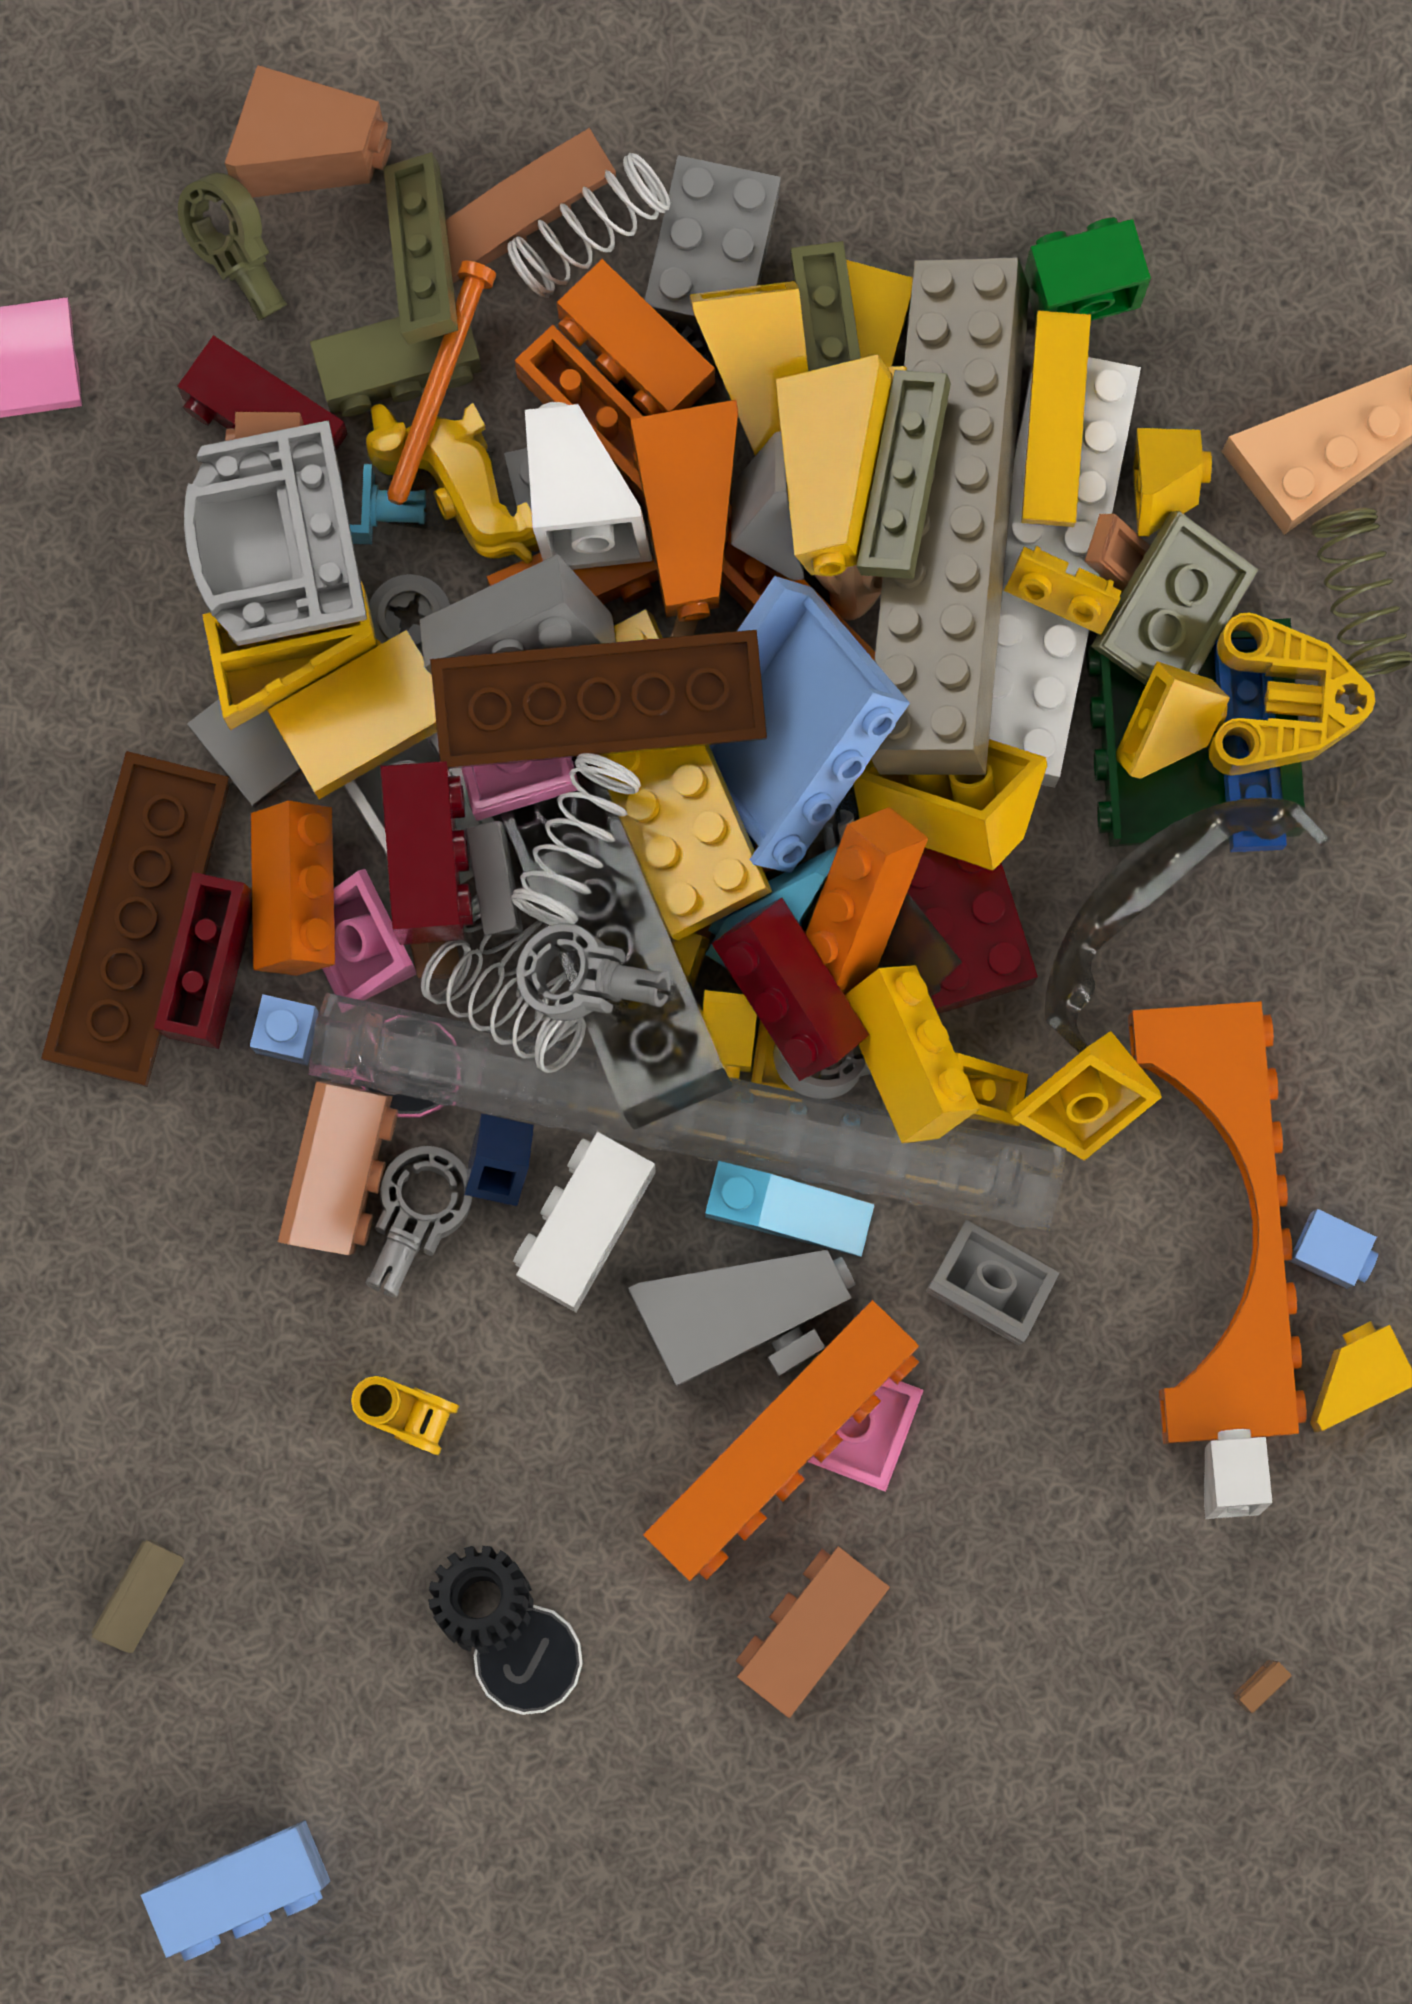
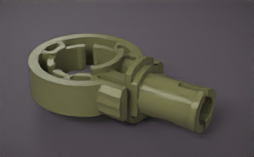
M211 173L187 185L179 197L178 218L184 237L194 252L204 261L214 265L222 280L227 278L230 281L236 280L258 321L288 305L264 265L267 262L265 256L270 251L261 237L262 222L260 213L248 190L235 178L224 173ZM210 200L213 203L224 200L221 208L225 211L230 221V234L225 236L218 232L213 226L210 216L203 217V213L209 210Z

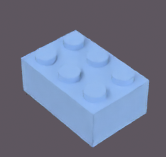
M302 1821L156 1885L141 1894V1898L166 1958L180 1952L183 1960L187 1961L214 1949L216 1945L221 1943L218 1935L232 1929L237 1939L266 1926V1923L272 1921L269 1913L284 1907L287 1916L318 1903V1900L323 1898L320 1890L331 1881L306 1821Z

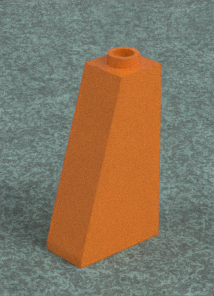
M737 400L630 419L631 435L666 618L678 616L680 622L696 621L710 616V609L719 608L738 427Z

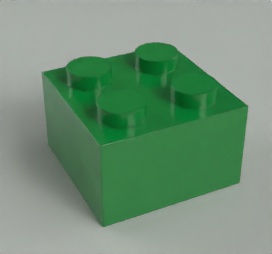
M1115 217L1098 220L1087 227V231L1067 236L1065 231H1058L1040 237L1036 240V245L1030 247L1024 270L1030 287L1029 300L1035 320L1038 311L1091 315V321L1141 308L1151 280L1134 220L1130 219L1118 223Z

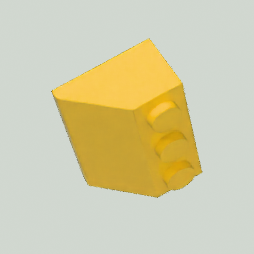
M989 739L986 775H880L872 760H870L864 772L853 784L859 817L861 819L890 807L928 837L925 848L993 871L1024 839L1047 768V760L1044 756Z

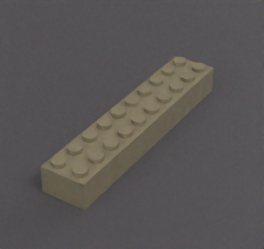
M1019 258L919 260L914 262L904 366H906L907 371L947 373L951 386L914 579L883 577L875 662L910 704L896 722L894 729L887 735L871 758L880 775H986L1030 287Z

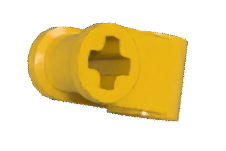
M379 1376L368 1377L359 1382L353 1390L351 1398L353 1411L360 1420L393 1434L394 1438L437 1456H439L442 1449L438 1442L450 1414L457 1413L459 1405L416 1387L411 1389ZM375 1385L387 1388L392 1397L391 1408L387 1413L379 1417L369 1416L361 1405L364 1391ZM430 1409H432L433 1414L430 1418L425 1433L421 1434L420 1430L427 1416V1413Z

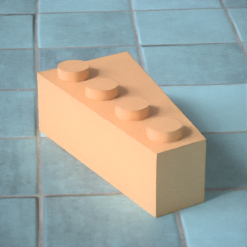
M1412 365L1228 437L1222 453L1284 535L1412 444Z

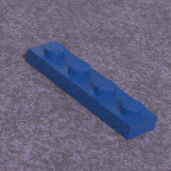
M1255 639L1231 640L1233 646L1240 652L1251 653L1257 650ZM1217 640L1213 646L1216 684L1230 697L1227 703L1228 711L1224 723L1237 718L1256 720L1276 719L1274 713H1265L1264 705L1267 682L1272 681V677L1265 676V673L1237 671L1227 667L1218 656ZM1232 735L1223 738V748L1230 757L1241 759L1248 756V745L1241 737ZM1280 766L1241 775L1230 776L1224 774L1226 802H1228L1226 803L1230 852L1283 850L1287 842L1283 801L1280 800L1282 799ZM1260 802H1279V803H1260Z

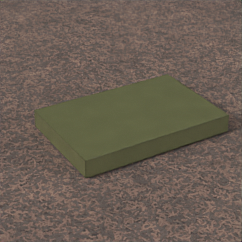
M1171 511L1120 596V601L1101 635H1097L1091 647L1144 685L1147 684L1157 661L1198 674L1259 569L1180 511Z

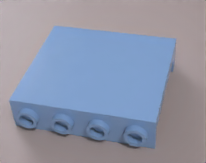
M774 576L737 630H757L767 739L709 746L747 833L758 845V848L749 860L753 865L791 873L798 862L803 859L807 849L826 822L833 816L836 808L854 782L864 772L866 765L887 735L894 729L896 722L910 702L812 587Z

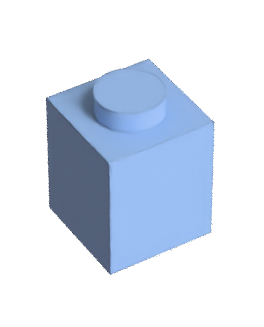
M262 994L250 1043L251 1049L256 1054L308 1065L320 1018L319 1011L312 1005Z
M1316 1209L1310 1213L1293 1249L1292 1260L1289 1262L1348 1289L1355 1286L1357 1279L1365 1283L1371 1274L1378 1258V1253L1371 1250L1377 1237L1324 1211Z

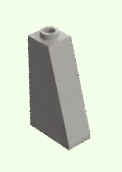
M828 1250L640 1282L628 1287V1290L675 1386L678 1387L849 1302L852 1298L847 1289L856 1284L843 1258L839 1257L832 1260Z

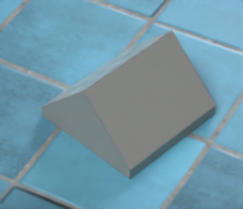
M780 431L773 434L732 483L731 545L789 579L796 581L804 579V566L794 555Z
M965 1220L925 1292L1019 1346L1028 1337L1059 1272L972 1222Z

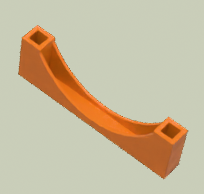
M1262 1001L1132 1010L1128 1015L1131 1056L1142 1069L1146 1068L1187 1097L1213 1124L1227 1144L1240 1170L1248 1194L1252 1217V1255L1249 1275L1241 1301L1229 1326L1215 1347L1194 1371L1174 1388L1159 1390L1163 1444L1218 1440V1432L1233 1429H1250L1251 1438L1299 1434L1298 1423H1306L1307 1409L1304 1391L1295 1390L1294 1369L1302 1367V1351L1299 1336H1291L1289 1315L1297 1313V1295L1294 1282H1286L1284 1261L1292 1260V1238L1289 1228L1281 1229L1280 1207H1287L1288 1192L1285 1175H1277L1275 1154L1283 1152V1134L1280 1121H1272L1270 1100L1278 1099L1277 1072L1275 1068H1267L1266 1047H1272L1274 1042L1271 1015H1263Z

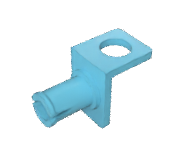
M364 464L361 525L349 524L353 544H372L373 527H377L378 521L425 524L426 490L410 491L407 501L402 505L391 503L388 500V490H379L378 485H375V473L372 464Z

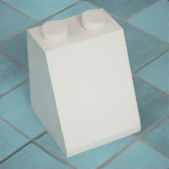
M549 402L541 405L538 409L525 410L532 525L543 561L558 554L572 570L652 561V551L641 507L579 404L568 405L562 402Z

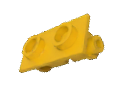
M1024 546L1004 591L1101 635L1120 601L1122 591L1113 587L1114 581L1103 579L1082 568H1078L1075 576L1066 573L1068 562L1040 550L1041 548L1035 546L1034 550Z

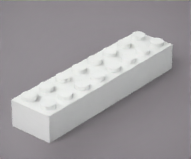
M1088 357L1075 527L1021 523L1032 362L1015 447L989 739L1046 757L1047 768L1041 785L1054 788L1061 774L1089 629L1005 592L1004 588L1024 546L1034 550L1035 546L1041 548L1040 550L1068 562L1066 573L1075 576L1078 568H1082L1100 577L1084 561L1099 514H1112L1141 367Z

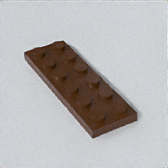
M757 630L430 659L440 761H447L449 769L572 758L582 753L605 755L767 739Z
M126 751L41 1057L43 1061L148 1087L162 1036L160 1032L154 1029V1024L192 873L196 872L206 875L231 784V779L228 776Z

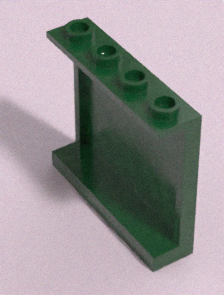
M1291 618L1269 619L1291 628ZM1236 631L1231 634V640L1255 639L1254 636L1245 631ZM1087 645L1088 677L1097 676L1099 696L1090 697V721L1092 729L1101 728L1102 749H1094L1093 753L1095 781L1105 782L1106 801L1097 802L1099 834L1108 833L1109 847L1229 840L1227 810H1223L1226 809L1224 774L1214 768L1209 759L1208 749L1210 743L1207 747L1141 779L1130 776L1116 760V751L1146 685L1095 650L1091 645ZM1212 648L1197 675L1212 679L1216 683L1214 648ZM1272 677L1274 682L1295 683V679ZM1275 714L1276 719L1298 721V716ZM1301 762L1280 766L1286 837L1300 836L1306 829Z

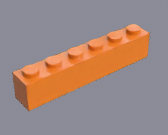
M872 1300L643 1536L689 1581L693 1580L698 1574L707 1581L729 1558L722 1549L737 1534L746 1541L767 1519L760 1510L775 1495L784 1502L805 1480L798 1471L813 1456L822 1463L838 1447L843 1439L836 1432L851 1417L860 1424L877 1407L881 1400L874 1393L889 1378L898 1385L916 1367L919 1361L912 1354L920 1346Z

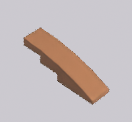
M590 128L523 167L446 220L453 283L460 280L457 274L462 261H474L483 265L492 262L508 253L507 245L516 236L522 237L527 242L526 236L539 229L538 220L549 224L563 216L560 204H565L571 209L572 203L584 197L582 193L583 187H587L593 192L606 185L608 182L605 178V170L610 171L616 177L615 169Z

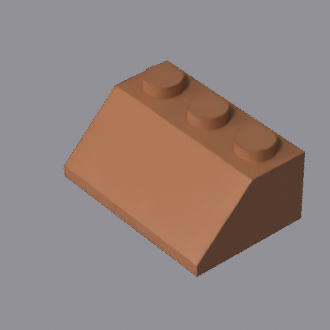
M316 1081L278 1242L344 1255L354 1254L357 1244L366 1246L373 1221V1215L365 1213L370 1192L378 1194L385 1171V1162L378 1161L382 1139L391 1141L398 1116V1109L390 1108L393 1096L331 1081Z

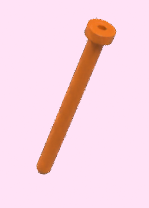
M465 260L460 265L457 276L463 280L455 303L458 331L443 336L387 491L388 500L391 503L402 505L408 499L483 289H491L495 281L496 272L483 264Z

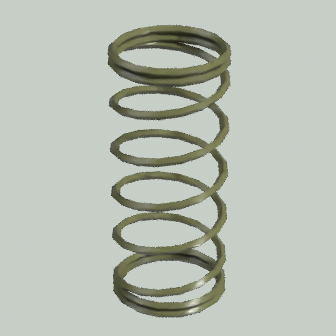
M1358 508L1335 513L1319 519L1310 528L1313 531L1311 534L1317 538L1339 535L1319 549L1317 557L1321 561L1337 564L1347 562L1332 570L1325 577L1323 584L1329 589L1338 591L1355 589L1337 599L1332 604L1330 612L1343 618L1363 616L1346 625L1337 635V639L1344 644H1369L1352 653L1346 659L1348 663L1366 651L1407 637V634L1401 633L1391 637L1367 641L1342 638V635L1354 626L1380 615L1397 612L1401 608L1399 606H1392L1382 610L1357 614L1342 613L1335 610L1341 602L1372 588L1389 585L1394 581L1392 578H1387L1360 586H1338L1329 583L1330 578L1344 569L1364 561L1386 556V551L1374 552L1353 559H1336L1322 556V552L1336 542L1355 534L1379 529L1380 525L1375 523L1378 518L1376 515L1377 511L1372 508ZM1358 519L1356 521L1346 523L1345 525L1329 527L1338 523ZM1347 528L1346 530L1332 532L1333 530ZM1408 651L1387 652L1358 660L1350 665L1363 678H1368L1369 676L1394 672L1410 665L1412 653ZM1382 669L1381 671L1367 673L1368 671Z

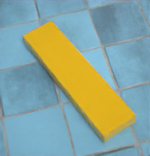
M1038 311L1036 315L1021 523L1075 527L1091 323V315Z

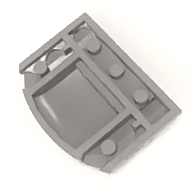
M329 420L201 446L196 458L198 462L203 463L193 484L188 483L185 496L184 532L191 570L201 596L212 616L229 632V637L240 646L367 620L362 585Z

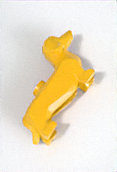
M474 403L464 409L463 417L460 420L454 421L437 416L419 468L430 472L440 489L434 491V497L445 520L453 517L456 518L469 544L478 554L493 559L515 554L522 561L529 564L533 560L531 551H539L533 531L532 511L527 502H524L517 506L515 516H511L507 507L499 502L491 460L486 451L488 445L482 435V431L486 430L485 424ZM376 404L371 407L374 430L366 437L368 457L380 472L386 475H394L411 426L405 428L404 423L397 422L389 409L382 404Z

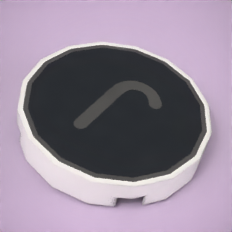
M533 1605V1609L527 1608L531 1619L528 1626L520 1623L518 1630L522 1635L516 1641L511 1636H508L504 1639L507 1647L499 1651L493 1644L488 1646L489 1653H479L477 1649L474 1652L476 1678L486 1696L502 1709L522 1715L543 1713L562 1703L577 1685L583 1665L581 1644L571 1624L554 1610Z

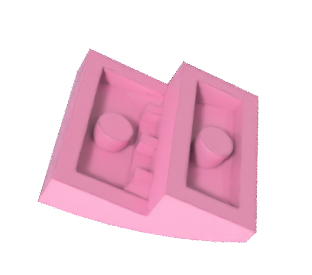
M68 297L0 307V418L82 406L79 367L74 349L72 315Z

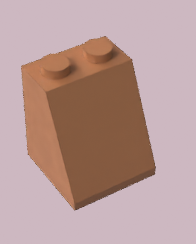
M257 65L225 160V166L228 175L239 181L248 190L252 198L371 183L375 168L383 170L386 166L390 154L391 139L386 138L388 123L383 121L379 101Z

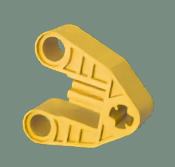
M1250 612L1240 613L1232 617L1221 632L1217 642V652L1222 663L1230 669L1265 673V676L1318 681V686L1268 681L1264 700L1265 713L1316 717L1315 722L1268 718L1267 720L1237 718L1223 723L1212 738L1208 749L1211 763L1221 773L1230 776L1241 775L1312 760L1358 729L1373 711L1375 693L1371 685L1328 643ZM1236 631L1249 632L1257 642V650L1251 653L1238 651L1231 642V634ZM1343 694L1349 695L1350 704L1357 706L1351 715L1345 714L1343 704L1336 703ZM1232 735L1241 737L1248 745V756L1241 759L1230 757L1223 748V738Z

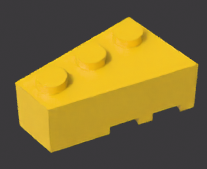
M362 581L361 585L367 620L238 646L229 637V632L211 613L202 614L222 715L230 731L377 647L368 598Z

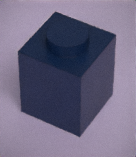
M481 1113L470 1151L464 1195L513 1206L518 1205L529 1169L533 1124Z

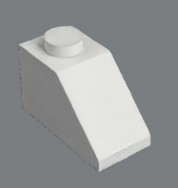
M1250 1429L1218 1432V1440L1210 1441L1205 1447V1519L1260 1515L1272 1504L1266 1437L1251 1438Z

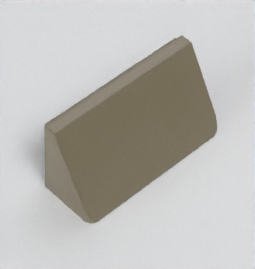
M154 1540L143 1541L91 1632L93 1634L92 1637L124 1652L133 1653L185 1561L184 1558Z

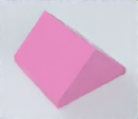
M366 869L357 871L334 888L335 965L322 969L342 1010H346L417 974L404 945H399L393 932L392 921Z

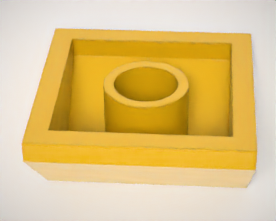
M1110 1031L1074 1057L1015 1106L1010 1113L1015 1121L1085 1161L1161 1099L1162 1096L1157 1086L1137 1064L1112 1031Z

